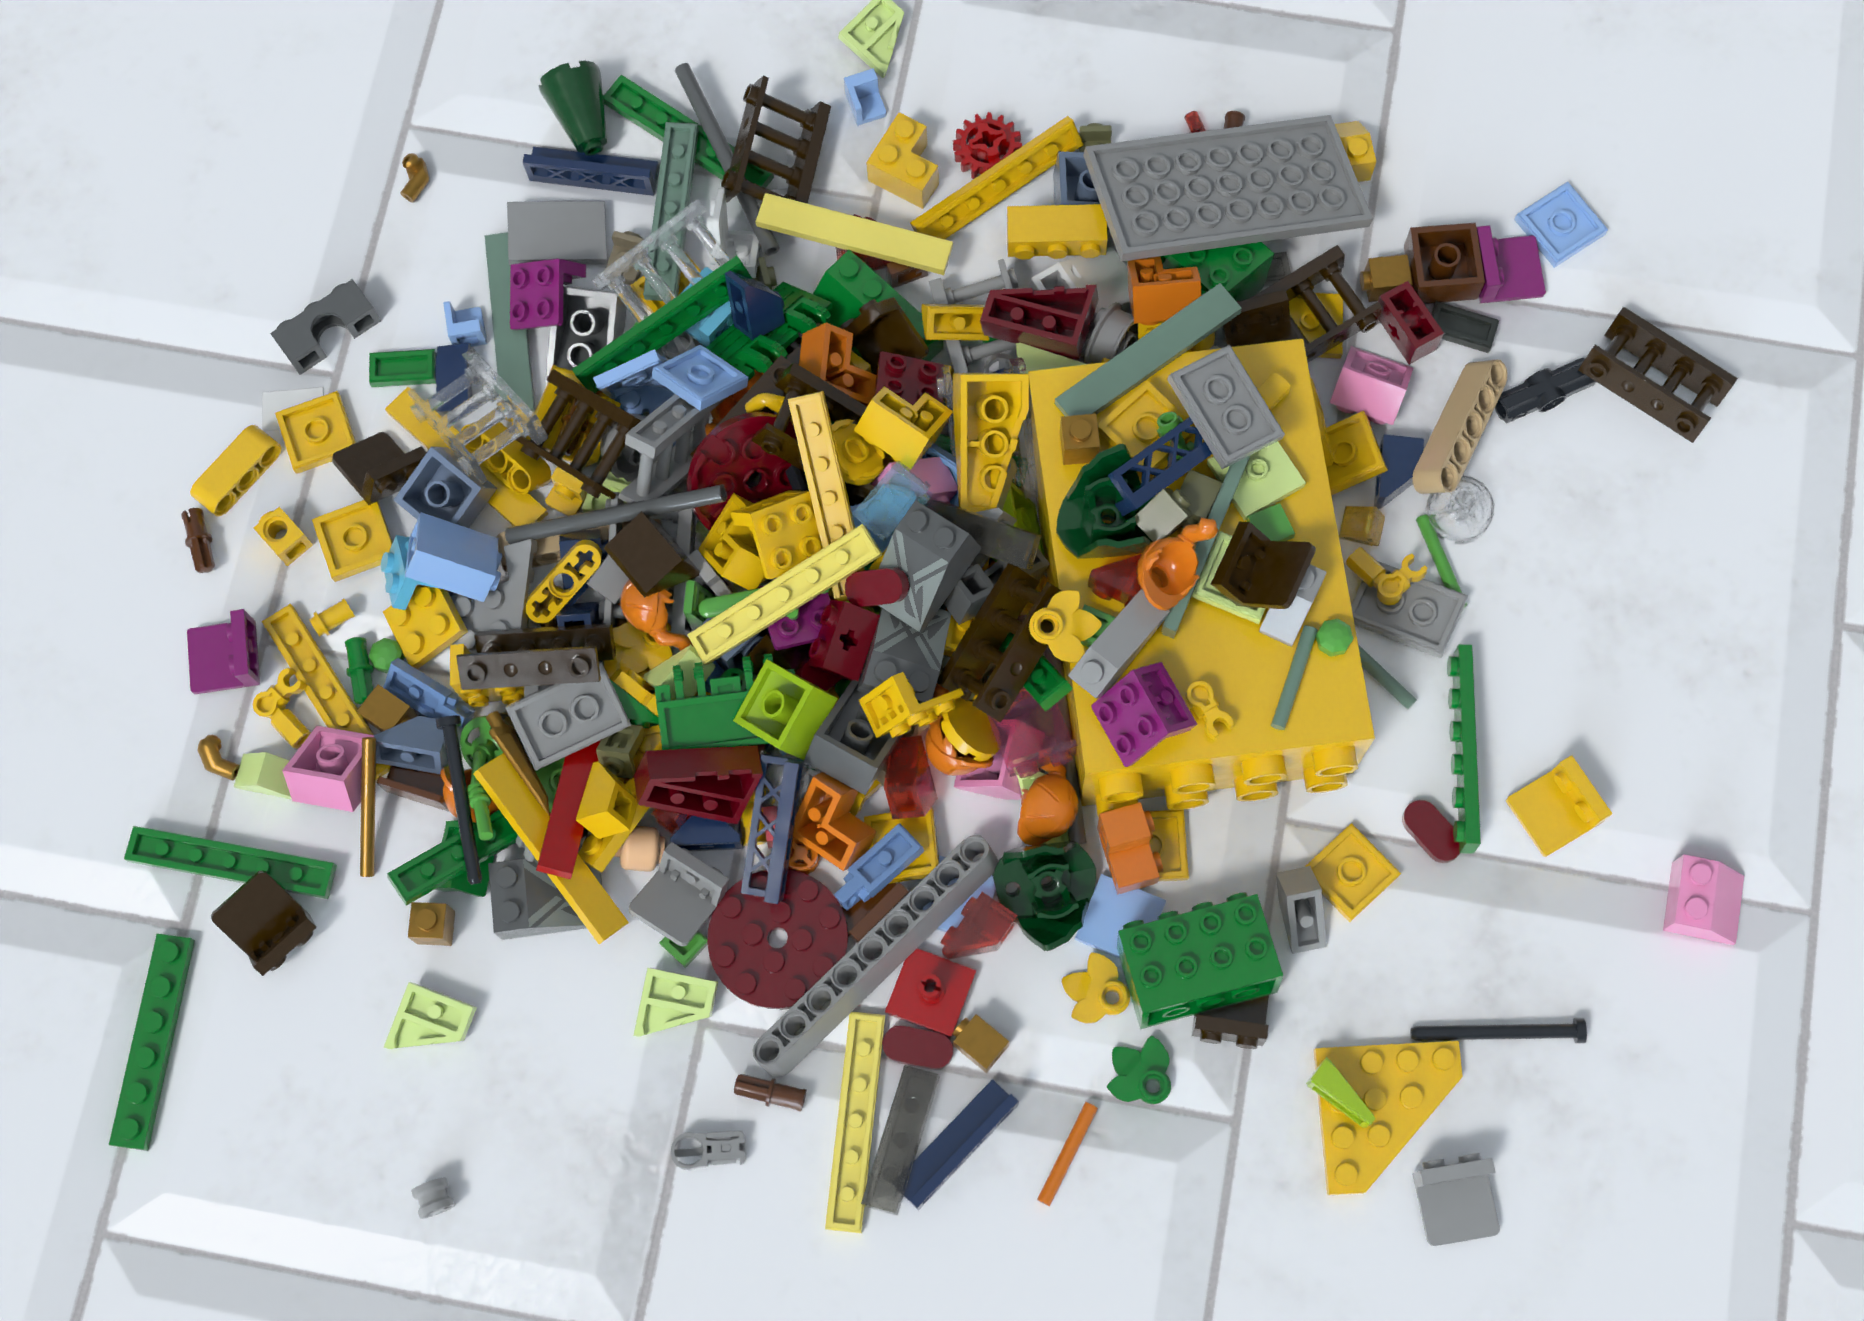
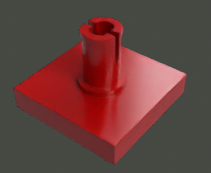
M917 948L903 963L885 1014L927 1030L941 1033L952 1039V1033L957 1026L975 978L976 970Z

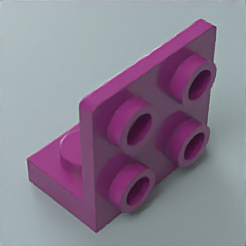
M1490 225L1477 227L1485 279L1484 286L1479 294L1480 303L1544 297L1546 290L1536 237L1523 236L1497 239L1492 237Z
M564 259L511 264L510 329L524 330L561 326L563 324V285L572 284V279L586 278V265Z
M828 592L821 593L799 607L800 614L796 620H791L786 615L767 627L775 650L813 643L818 637L822 626V612L830 603Z
M244 609L230 611L231 623L196 627L187 630L190 691L193 694L260 685L256 621Z
M1162 662L1133 669L1091 706L1125 767L1132 766L1164 739L1188 732L1197 725Z

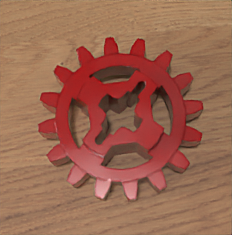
M991 112L987 113L986 119H981L978 114H975V122L971 123L968 120H964L963 129L956 130V140H953V151H956L954 152L955 162H961L962 172L970 169L971 178L975 179L978 174L984 173L1021 148L1020 131L1014 132L1013 121L1005 125L1003 115L994 120L992 119Z

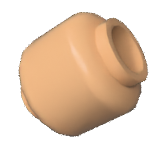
M636 826L614 857H620V865L625 870L651 872L661 862L663 851L665 850V837L660 836L659 831L654 827Z

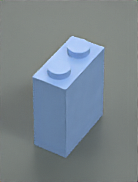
M421 512L409 538L405 577L484 602L489 590H496L501 576V572L497 571L502 558V553L498 552L499 538Z

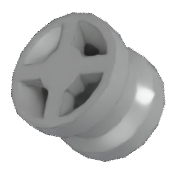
M445 1177L423 1183L411 1190L413 1198L417 1199L420 1205L418 1210L420 1219L438 1215L455 1206L453 1198L447 1194L448 1182Z

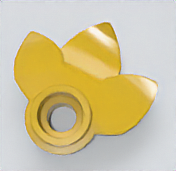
M1066 590L1055 594L1047 608L1036 611L1029 622L1031 636L1037 642L1047 644L1056 658L1070 663H1077L1085 654L1081 642L1092 637L1102 626L1101 621L1092 613L1078 609L1080 594L1079 591ZM1044 620L1052 622L1054 626L1053 631L1050 633L1043 632L1040 627L1041 622Z
M629 622L622 624L613 631L614 643L625 649L620 661V670L625 673L629 669L637 674L644 672L648 668L652 670L672 657L671 646H660L651 639L649 633L638 630ZM667 623V631L671 633V625Z
M1090 953L1087 972L1069 974L1063 977L1061 981L1066 994L1077 1002L1071 1017L1082 1023L1098 1022L1106 1014L1118 1015L1126 1010L1130 1002L1129 989L1123 982L1118 980L1116 965L1099 953ZM1108 992H1115L1119 996V1001L1115 1004H1110L1105 996Z

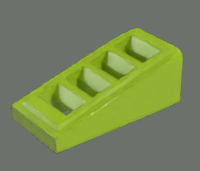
M1326 1057L1307 1081V1086L1362 1128H1367L1376 1118L1331 1060Z

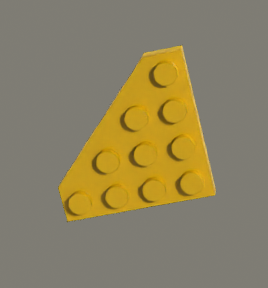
M1459 1041L1314 1049L1315 1070L1326 1057L1331 1060L1376 1118L1370 1126L1362 1128L1318 1095L1327 1195L1364 1194L1463 1077Z

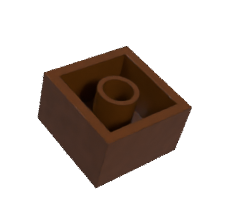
M1476 223L1411 227L1404 243V252L1408 255L1412 287L1422 302L1425 304L1435 303L1436 301L1477 300L1484 286L1485 279Z

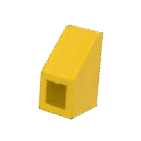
M599 761L594 762L576 821L598 839L629 831L638 805L637 799L617 776Z

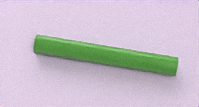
M1425 514L1418 517L1416 522L1444 586L1462 593L1429 515Z

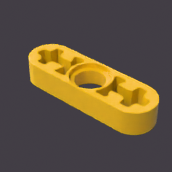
M591 540L578 541L533 590L526 603V613L532 621L536 623L551 621L599 568L602 552L597 543ZM590 550L593 552V562L584 561L579 567L578 573L574 566L579 562V551L587 553ZM565 573L573 578L574 584L571 588L562 590L556 587L554 578L558 574ZM550 591L554 596L548 603L547 609L549 611L547 612L544 609L540 612L535 611V601L542 603L548 597Z

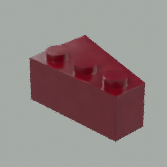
M1097 284L1086 285V288L1065 289V286H1057L1051 290H1033V288L990 290L980 318L984 336L1015 344H1027L1060 356L1079 360L1099 301Z
M758 746L645 751L634 775L637 803L641 806L738 824L763 775Z

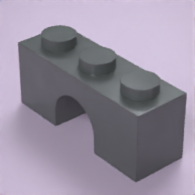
M351 279L347 283L336 286L329 295L321 300L307 305L304 311L294 318L281 322L276 330L270 334L299 375L327 358L319 343L320 337L326 329L333 326L343 327L355 339L381 322V319L360 288Z
M1031 538L1004 550L998 561L985 571H983L978 563L966 570L943 603L959 625L977 615L1008 563L1017 566L1038 581L1041 580L1050 563Z

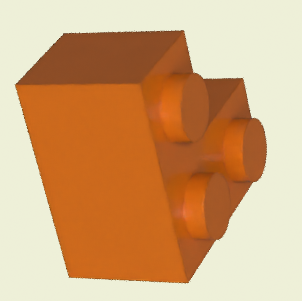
M1161 256L1127 261L1128 292L1134 324L1155 325L1160 321H1166L1201 296V279L1197 267L1163 269Z
M824 323L803 333L799 366L863 405L868 406L875 395L877 375L850 365L853 333L829 323Z
M821 772L813 776L797 811L793 837L842 871H845L868 851L877 831L849 813L858 791Z
M1141 802L1100 813L1097 831L1117 895L1157 884L1160 877L1159 873L1163 872V866L1158 851L1152 853L1149 844L1150 839H1153L1152 832L1155 831L1150 811L1144 812Z

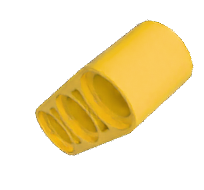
M488 417L465 425L461 429L460 441L466 451L513 492L523 495L549 484L551 470L546 461L541 457L537 461L521 452L520 450L523 445L513 439V433L497 419Z
M248 426L195 481L190 491L191 496L218 517L226 514L276 461L281 453V445L258 426Z

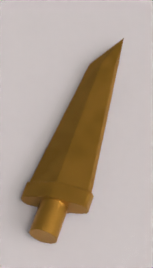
M498 711L488 714L486 719L492 728L489 731L492 739L496 741L537 802L550 816L548 795L522 747L513 726L505 724Z

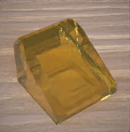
M1345 506L1339 538L1365 545L1379 546L1385 516L1377 507Z

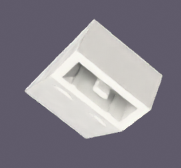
M1113 246L1107 247L1106 255H1099L1095 258H1084L1080 255L1058 262L1031 278L1030 288H1033V290H1051L1057 286H1065V289L1086 288V285L1097 284L1099 301L1088 332L1095 328L1094 320L1102 307L1107 309L1110 305L1117 302L1122 305L1123 311L1131 308L1128 292V269L1125 263L1120 261L1118 253Z

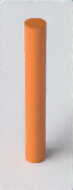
M1088 1102L1084 1103L1037 1198L1039 1202L1050 1207L1098 1110L1096 1106Z

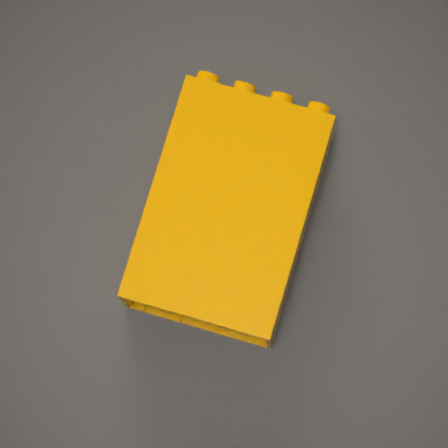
M1303 339L1232 347L1257 389L1274 372L1284 377L1291 385L1289 393L1271 412L1285 433V436L1278 442L1306 484L1304 488L1274 505L1281 504L1295 532L1294 538L1288 541L1310 542L1315 546L1316 551L1310 564L1327 572L1292 647L1259 632L1269 608H1265L1260 623L1257 624L1191 597L1174 639L1162 634L1163 621L1116 683L1133 669L1162 662L1182 697L1186 695L1189 685L1193 682H1207L1212 687L1214 697L1220 704L1218 709L1232 717L1234 727L1228 730L1223 722H1215L1213 726L1218 733V737L1212 740L1206 734V722L1204 719H1199L1196 713L1192 711L1191 714L1197 722L1194 728L1188 732L1164 739L1132 766L1125 767L1092 710V704L1099 698L1092 696L1068 676L1077 663L1063 661L1065 679L1073 688L1067 694L1081 804L1082 806L1096 805L1098 817L1100 813L1136 804L1138 799L1162 796L1166 797L1168 809L1185 810L1197 808L1209 803L1207 791L1235 788L1238 801L1264 800L1278 794L1277 782L1304 779L1306 792L1309 793L1339 790L1348 785L1346 774L1354 773L1359 768L1360 761L1375 739ZM1219 349L1183 353L1147 380L1188 418L1190 416L1167 378L1171 373ZM1106 362L1028 371L1029 410L1026 416V431L1045 558L1050 563L1046 570L1049 583L1062 591H1079L1080 603L1078 609H1083L1085 604L1117 617L1142 589L1136 574L1138 561L1142 553L1105 558L1077 559L1065 548L1056 534L1057 518L1062 501L1076 480L1081 468L1088 463L1063 465L1060 422L1061 417L1064 415L1054 404L1055 398ZM1147 380L1098 413L1097 423H1100ZM1099 434L1100 452L1113 447ZM1195 434L1185 443H1188L1189 441L1194 443ZM1213 454L1191 469L1217 480L1207 465V460L1213 457ZM1167 459L1156 469L1163 470L1167 467ZM1138 472L1139 480L1141 482L1142 475ZM1187 473L1166 488H1170L1173 492L1176 489L1180 490ZM1232 502L1219 531L1233 536L1239 521H1247L1243 520ZM1109 520L1103 521L1104 523H1107V524L1112 523V522L1109 521ZM1183 528L1177 529L1170 537H1177L1178 534H1181ZM1340 619L1348 624L1351 628L1353 641L1345 654L1330 657L1319 650L1315 637L1285 730L1273 728L1271 723L1303 627L1305 625L1312 626L1319 631L1324 621ZM1083 645L1084 651L1086 652L1089 647Z

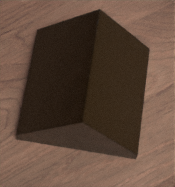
M642 511L613 537L604 548L644 598L698 577L700 573L699 569L662 525Z

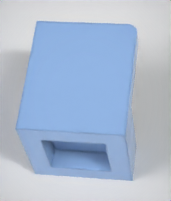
M874 68L844 78L845 95L857 126L886 117V109L879 94L878 78Z
M450 301L443 302L448 337L452 345L471 343V347L487 344L483 313L480 307L455 311Z

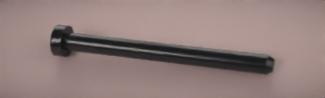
M459 715L446 716L436 719V726L439 730L443 729L467 879L471 885L481 883L482 875L457 727L462 725Z
M1574 1018L1572 1024L1414 1026L1410 1029V1037L1415 1041L1573 1038L1575 1043H1586L1587 1027L1584 1018Z

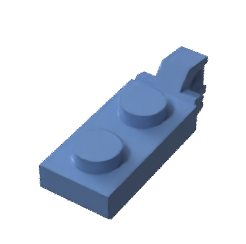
M399 658L391 662L383 688L408 704L411 708L428 718L459 715L462 724L459 728H463L473 719L475 709L466 702L459 701L460 697L453 693L452 690Z
M901 824L896 825L847 869L849 873L843 878L846 884L834 896L846 910L850 909L861 899L866 902L925 851L924 848Z

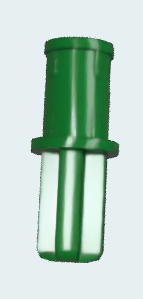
M353 637L345 641L349 668L346 669V674L351 678L353 697L356 704H363L373 691L371 674L374 672V667L369 664L366 647L367 641L363 637Z

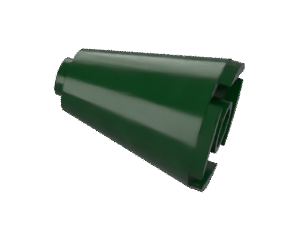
M586 60L579 61L580 66L570 68L569 63L561 64L549 70L541 77L542 85H538L540 93L576 150L580 153L584 152L587 156L596 155L607 144L600 69L594 62Z

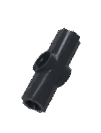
M1584 357L1553 371L1550 368L1540 370L1527 378L1523 384L1502 392L1495 406V411L1500 420L1505 421L1507 424L1537 410L1539 412H1546L1561 404L1566 397L1594 386L1596 381L1578 370L1585 360Z

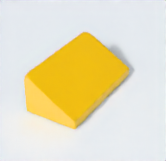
M922 304L921 312L925 339L989 340L988 336H984L980 323L985 305Z

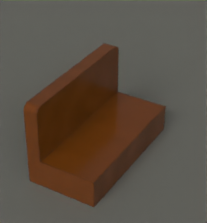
M391 766L387 778L378 777L376 783L385 792L450 812L443 797L444 781L441 774Z
M900 882L897 884L889 883L866 902L861 899L848 910L842 906L841 908L847 922L848 935L858 943L909 891Z

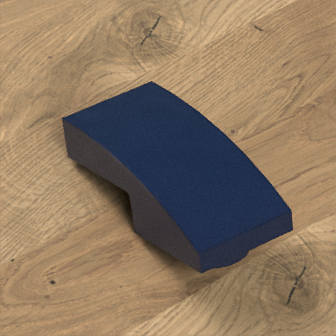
M471 343L437 346L436 394L438 412L474 409L470 376H475Z

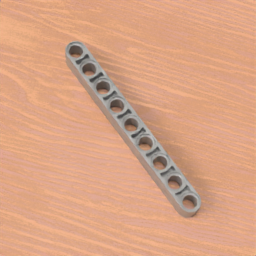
M977 835L964 839L757 1040L753 1048V1057L767 1073L773 1077H782L791 1072L993 874L998 859L986 839ZM984 853L980 859L973 861L975 856ZM959 878L953 885H948L952 879ZM933 902L930 908L923 910L926 904ZM908 926L903 934L897 935L900 929ZM882 951L880 957H878L875 960H872V957L877 952ZM857 976L853 983L846 985L850 978ZM831 1001L826 1009L821 1010L824 1003ZM805 1026L802 1033L795 1035L800 1027ZM779 1051L777 1057L769 1061L771 1055Z

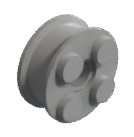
M1117 302L1110 305L1107 309L1102 307L1095 317V328L1091 337L1086 339L1081 357L1084 358L1085 364L1101 363L1103 358L1111 360L1138 341V323L1134 324L1133 315L1123 311L1122 305Z

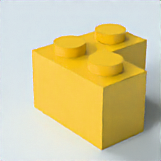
M899 112L866 162L869 182L922 209L939 185L938 165L921 157V154L927 147V126Z
M884 386L871 399L854 431L863 436L864 440L869 444L876 445L885 451L897 463L912 469L936 442L953 411L926 392L914 405H911Z
M733 493L698 550L722 577L747 590L757 589L759 584L764 582L766 578L752 530H749L748 526H735L731 512L754 503Z

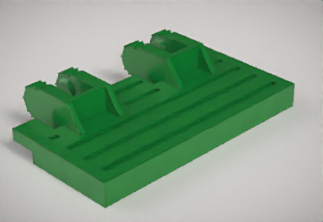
M783 281L772 291H777L784 301L783 313L785 324L765 335L760 334L753 341L732 324L706 348L748 376L749 381L755 376V371L764 374L773 364L771 360H777L780 355L787 359L788 353L785 349L799 337L798 332L803 334L817 327L815 322L820 324L828 323L831 317L829 310L833 308L832 302Z
M764 654L763 665L766 659L773 662L772 654ZM750 656L742 657L745 691H741L740 676L738 675L710 679L711 695H706L702 662L694 663L695 667L693 668L694 679L697 681V696L684 697V676L680 665L673 666L676 699L671 700L669 684L654 686L662 750L751 746L768 743L733 721L754 683L752 674L754 672L753 662ZM787 669L788 671L795 674L794 669Z

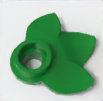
M1150 1036L1141 1052L1128 1047L1113 1048L1112 1064L1118 1076L1108 1083L1107 1089L1114 1097L1124 1102L1141 1099L1148 1104H1159L1169 1096L1171 1081L1166 1071L1170 1058L1163 1044L1154 1036ZM1150 1080L1157 1081L1160 1087L1159 1091L1156 1093L1149 1092L1146 1088V1083Z

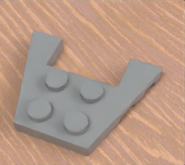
M527 539L504 546L509 580L498 583L495 591L489 590L484 602L460 594L452 596V592L448 591L468 630L465 635L451 645L464 644L471 654L477 653L474 635L479 631L527 628L528 615L526 613V603L529 585L533 583L535 570H532L533 554H537L538 544L536 540Z

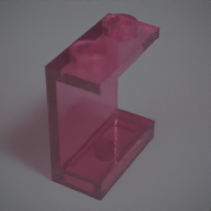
M1023 687L1002 722L987 715L1010 777L1019 775V778H1026L1039 772V767L1052 763L1053 767L1061 766L1070 762L1073 759L1072 756L1076 755L1078 745L1075 739L1071 740L1058 703L1045 712Z

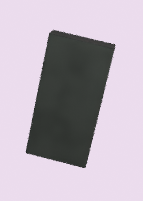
M1438 301L1435 302L1431 315L1444 332L1443 340L1489 353L1500 320Z

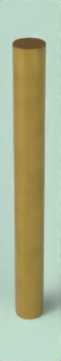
M374 737L362 738L361 877L374 876L376 738Z

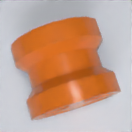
M793 838L788 868L805 874L814 872L819 865L820 855L796 838Z

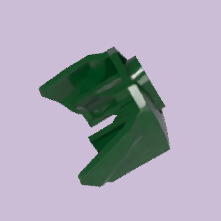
M1119 444L1098 453L1088 464L1084 465L1062 501L1057 518L1056 534L1065 548L1077 559L1105 558L1143 553L1144 549L1153 542L1136 524L1134 516L1154 497L1124 516L1121 515L1114 505L1123 497L1108 477V474L1132 458L1125 444ZM1129 469L1121 475L1132 491L1141 485L1137 471ZM1109 520V521H1111L1112 523L1107 524V523H1104L1103 521Z
M1075 841L1039 846H1022L1003 853V857L998 860L992 874L1000 909L1014 922L1018 923L1023 934L1032 943L1044 951L1053 950L1068 942L1077 930L1083 927L1089 902L1095 889L1096 866L1085 849ZM1051 876L1049 883H1041L1044 877ZM1010 882H1016L1019 884V887H1017L1015 892L1009 893L1005 890L1006 885Z

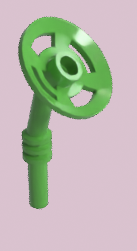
M479 716L469 721L463 728L460 737L462 754L468 765L472 768L471 783L468 785L467 791L470 806L475 811L478 835L481 840H489L493 837L488 808L491 799L473 773L503 753L489 734L492 728L486 716ZM479 727L480 736L472 744L469 743V734L473 729Z

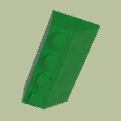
M848 250L826 270L813 292L814 295L832 302L833 308L829 310L831 317L828 323L839 327L851 318L856 319L861 315L859 309L873 299L880 302L894 297L929 349L928 355L922 360L931 361L943 350V340L925 339L922 313L851 250ZM852 347L851 351L863 359L857 348Z

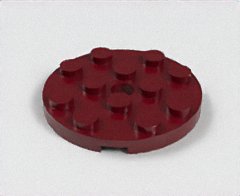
M751 412L732 417L715 427L703 439L695 451L688 471L687 491L721 484L724 485L727 491V500L725 502L692 508L697 518L709 531L733 493L752 503H756L788 490L793 491L785 472L792 464L776 455L766 453L762 450L761 446L751 441L753 435L764 425L769 423L773 426L777 417L776 414ZM790 421L785 433L797 440L794 424ZM754 471L761 472L762 479L757 486L748 487L746 481H748L749 476Z
M788 869L784 899L779 904L764 902L765 897L741 893L743 881L741 879L725 893L715 908L709 923L708 952L717 976L736 997L758 1008L790 1009L847 953L849 937L844 912L833 893L814 877L800 871ZM763 870L753 873L750 886L766 888L768 871ZM773 930L787 932L788 940L783 947L774 948L769 944V936Z

